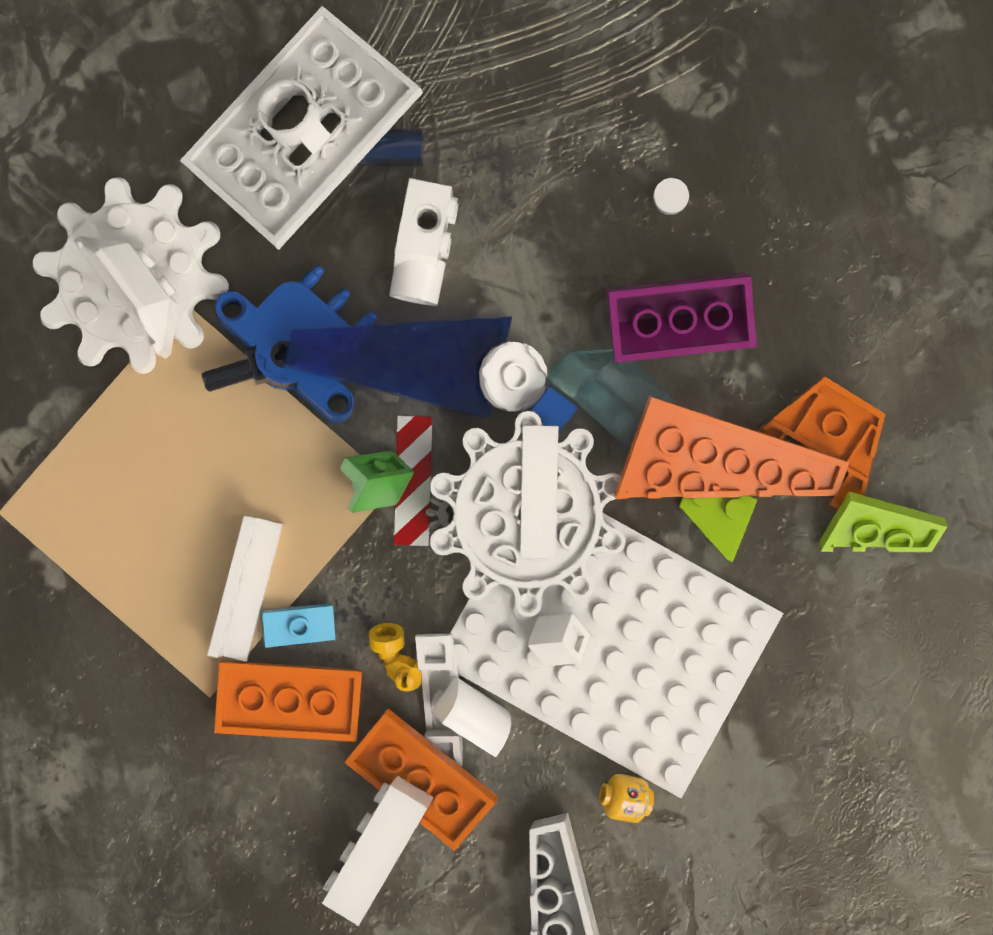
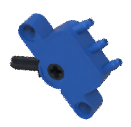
M315 265L299 282L281 284L258 308L241 294L232 291L226 292L219 296L216 301L217 320L228 333L248 349L246 351L247 359L203 372L202 380L205 389L211 392L254 379L255 385L266 383L275 389H293L326 420L337 424L345 422L352 414L354 398L351 392L337 379L356 358L359 340L372 327L377 316L372 311H369L351 327L336 314L350 297V292L346 288H342L338 293L334 294L326 304L318 298L310 289L319 281V278L324 273V269L320 265ZM229 304H235L241 308L242 312L235 318H228L224 316L222 310ZM285 351L287 356H292L290 357V364L284 365L282 360H278L280 352ZM339 397L345 400L347 409L341 413H335L330 410L327 403L332 398Z

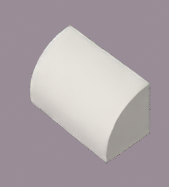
M456 676L431 710L442 724L494 757L503 748L510 732V712Z

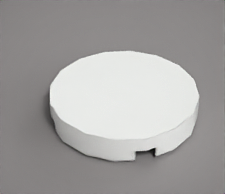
M506 342L492 348L483 358L479 370L480 387L485 398L494 407L506 412L525 411L536 405L545 393L546 386L544 385L545 377H547V367L542 356L532 346L519 342Z

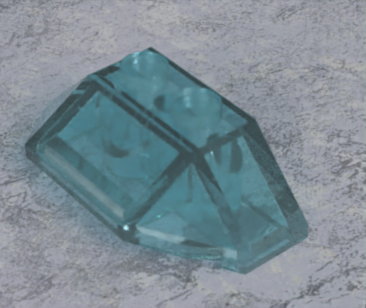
M613 349L569 352L546 378L628 453L648 397L652 396L672 403V395L634 361L615 363Z

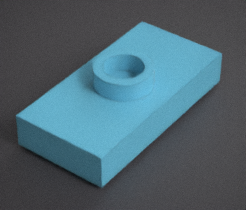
M332 603L261 610L265 648L336 640Z

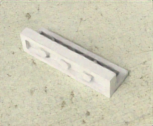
M250 515L243 517L208 656L216 658L225 656L244 662L248 661L284 524Z

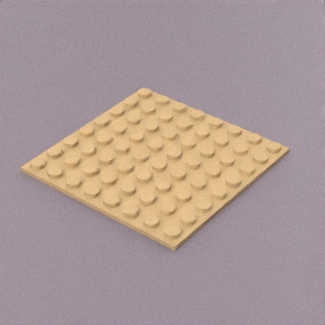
M193 310V317L196 323L204 331V339L201 345L190 349L181 345L176 339H173L171 355L165 359L156 354V365L147 374L135 372L129 362L0 510V515L210 698L217 691L220 660L242 662L225 656L219 658L208 656V651L243 517L250 515L284 524L261 609L271 610L289 608L374 509L352 513L347 508L355 492L352 488L353 481L340 470V467L346 457L359 456L360 454L287 390L275 389L266 383L255 385L254 379L211 392L205 389L202 380L203 372L247 359V357ZM261 613L251 651L263 638Z

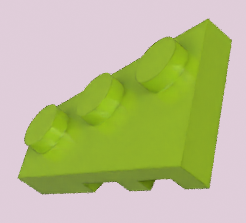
M848 492L821 537L819 547L820 552H833L834 547H851L852 552H865L866 547H886L889 552H932L948 526L944 517Z

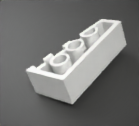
M568 813L535 820L530 828L531 935H599Z

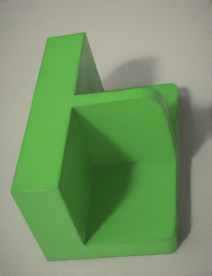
M392 450L346 457L340 470L353 481L352 488L355 492L347 508L352 513L396 505L410 482L414 471Z

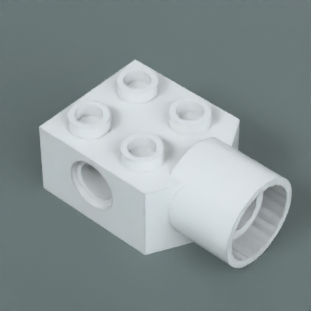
M409 178L395 248L394 272L389 292L390 297L417 304L438 305L446 265L441 259H448L452 238H450L451 233L447 232L448 223L455 225L459 205L457 204L458 198L453 197L451 186ZM427 218L437 221L436 226L430 230L420 227L421 222Z

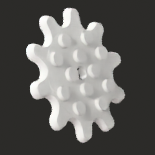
M114 177L104 187L105 203L97 212L87 213L80 206L71 202L63 204L58 209L57 219L67 232V242L58 251L45 250L37 253L32 261L33 269L38 275L53 278L59 286V293L56 299L43 307L40 319L42 324L49 329H57L66 324H75L80 328L83 337L78 347L77 356L82 364L89 367L96 366L102 361L109 349L120 347L128 353L131 368L140 374H147L156 365L155 351L73 240L81 236L128 242L138 250L143 247L156 263L151 268L158 278L164 275L176 290V293L172 295L179 305L174 339L184 347L192 349L201 345L204 339V331L193 317L195 305L205 299L218 300L219 296L228 292L229 289L228 282L222 275L210 273L202 265L204 252L218 243L221 233L219 227L211 221H204L191 227L185 226L180 222L178 210L182 204L183 193L176 185L167 184L162 186L152 201L141 204L133 199L129 183L121 177Z
M526 411L519 414L516 418L514 436L506 443L494 442L482 429L472 428L468 430L463 437V446L471 459L468 471L460 476L440 473L432 478L430 482L431 493L434 497L448 502L453 508L454 516L448 526L438 529L431 535L430 546L439 555L459 552L468 557L471 569L463 582L462 588L468 598L472 600L483 599L494 586L506 585L514 592L515 608L518 613L525 617H531L540 611L543 591L550 585H562L576 599L589 597L594 587L593 581L586 571L588 557L595 552H604L612 555L618 554L623 550L626 540L624 534L620 530L608 526L602 516L606 503L615 500L614 494L620 475L608 473L603 476H596L588 471L586 457L593 447V437L588 430L578 428L573 430L563 442L558 443L556 559L520 558L521 521L518 519V511L521 507L523 425L542 426L541 419L536 413Z

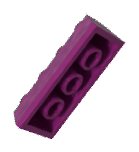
M745 272L605 288L608 322L615 363L757 347L751 276Z

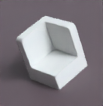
M573 613L540 616L536 620L527 646L545 666L580 664L590 634Z

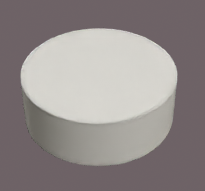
M675 178L661 181L653 193L655 207L667 215L681 212L689 200L687 186Z

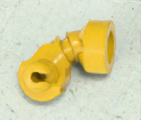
M382 623L372 627L369 631L370 648L379 654L380 660H384L382 666L386 668L387 676L395 682L396 687L401 691L408 692L417 689L422 683L421 670H418V662L415 657L412 659L399 653L405 645L403 628L395 623Z

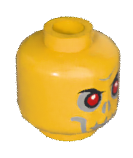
M615 774L609 779L607 784L604 783L601 786L599 803L604 805L605 814L608 818L629 823H639L645 816H649L652 811L654 792L649 788L644 778Z

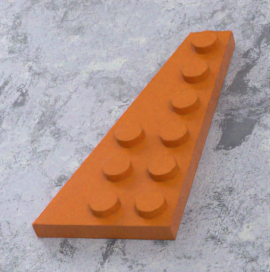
M649 396L614 497L615 499H629V497H647L652 499L661 497H772V495L837 496L850 462Z

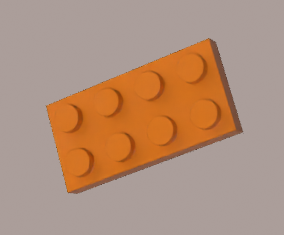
M220 660L214 733L357 742L362 669Z
M389 708L344 762L378 790H380L384 782L391 785L396 776H399L434 797L419 823L454 851L496 804L499 798Z

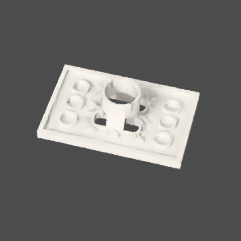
M321 6L180 161L279 250L423 92L416 83ZM294 95L304 96L309 103L307 114L304 116L305 118L295 128L274 130L271 128L272 118ZM329 113H335L341 118V122L330 134L320 122ZM263 128L269 132L274 138L273 140L267 141L261 136ZM303 143L312 154L302 165L295 166L289 161V156Z

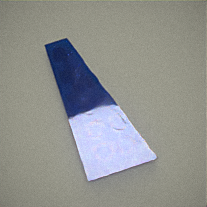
M512 316L490 319L477 318L457 321L445 320L377 326L365 325L345 328L293 330L290 334L283 367L489 419L493 405L485 398L480 387L479 370L487 353L492 348L507 342Z

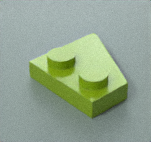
M750 496L719 498L681 497L678 507L693 521L727 561L733 562L757 499Z

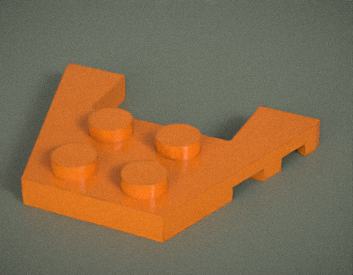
M823 376L757 431L780 439H784L786 435H789L810 449L850 462L838 495L832 496L828 502L831 506L839 509L848 492L864 496L886 414Z

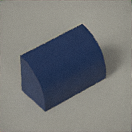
M389 129L356 166H423V130Z

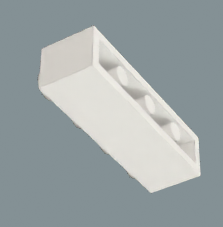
M396 776L391 785L384 782L374 799V802L378 803L379 806L373 815L367 812L357 828V831L362 833L357 844L350 841L339 859L345 863L340 873L333 870L323 889L328 894L322 904L359 926L434 797L399 776Z

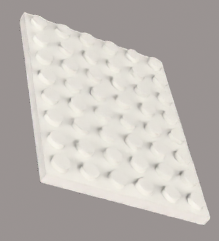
M521 507L519 508V511H518V519H520V521H521ZM602 513L605 523L612 528L620 530L624 534L626 541L623 550L618 554L612 555L604 552H595L588 557L586 571L591 577L594 587L591 595L585 599H576L562 585H550L543 591L540 611L531 617H525L518 613L515 608L514 592L506 585L494 586L483 599L472 600L469 598L450 632L452 633L455 646L458 674L677 797L682 798L784 613ZM573 613L590 634L580 664L545 666L527 646L537 618L540 616Z

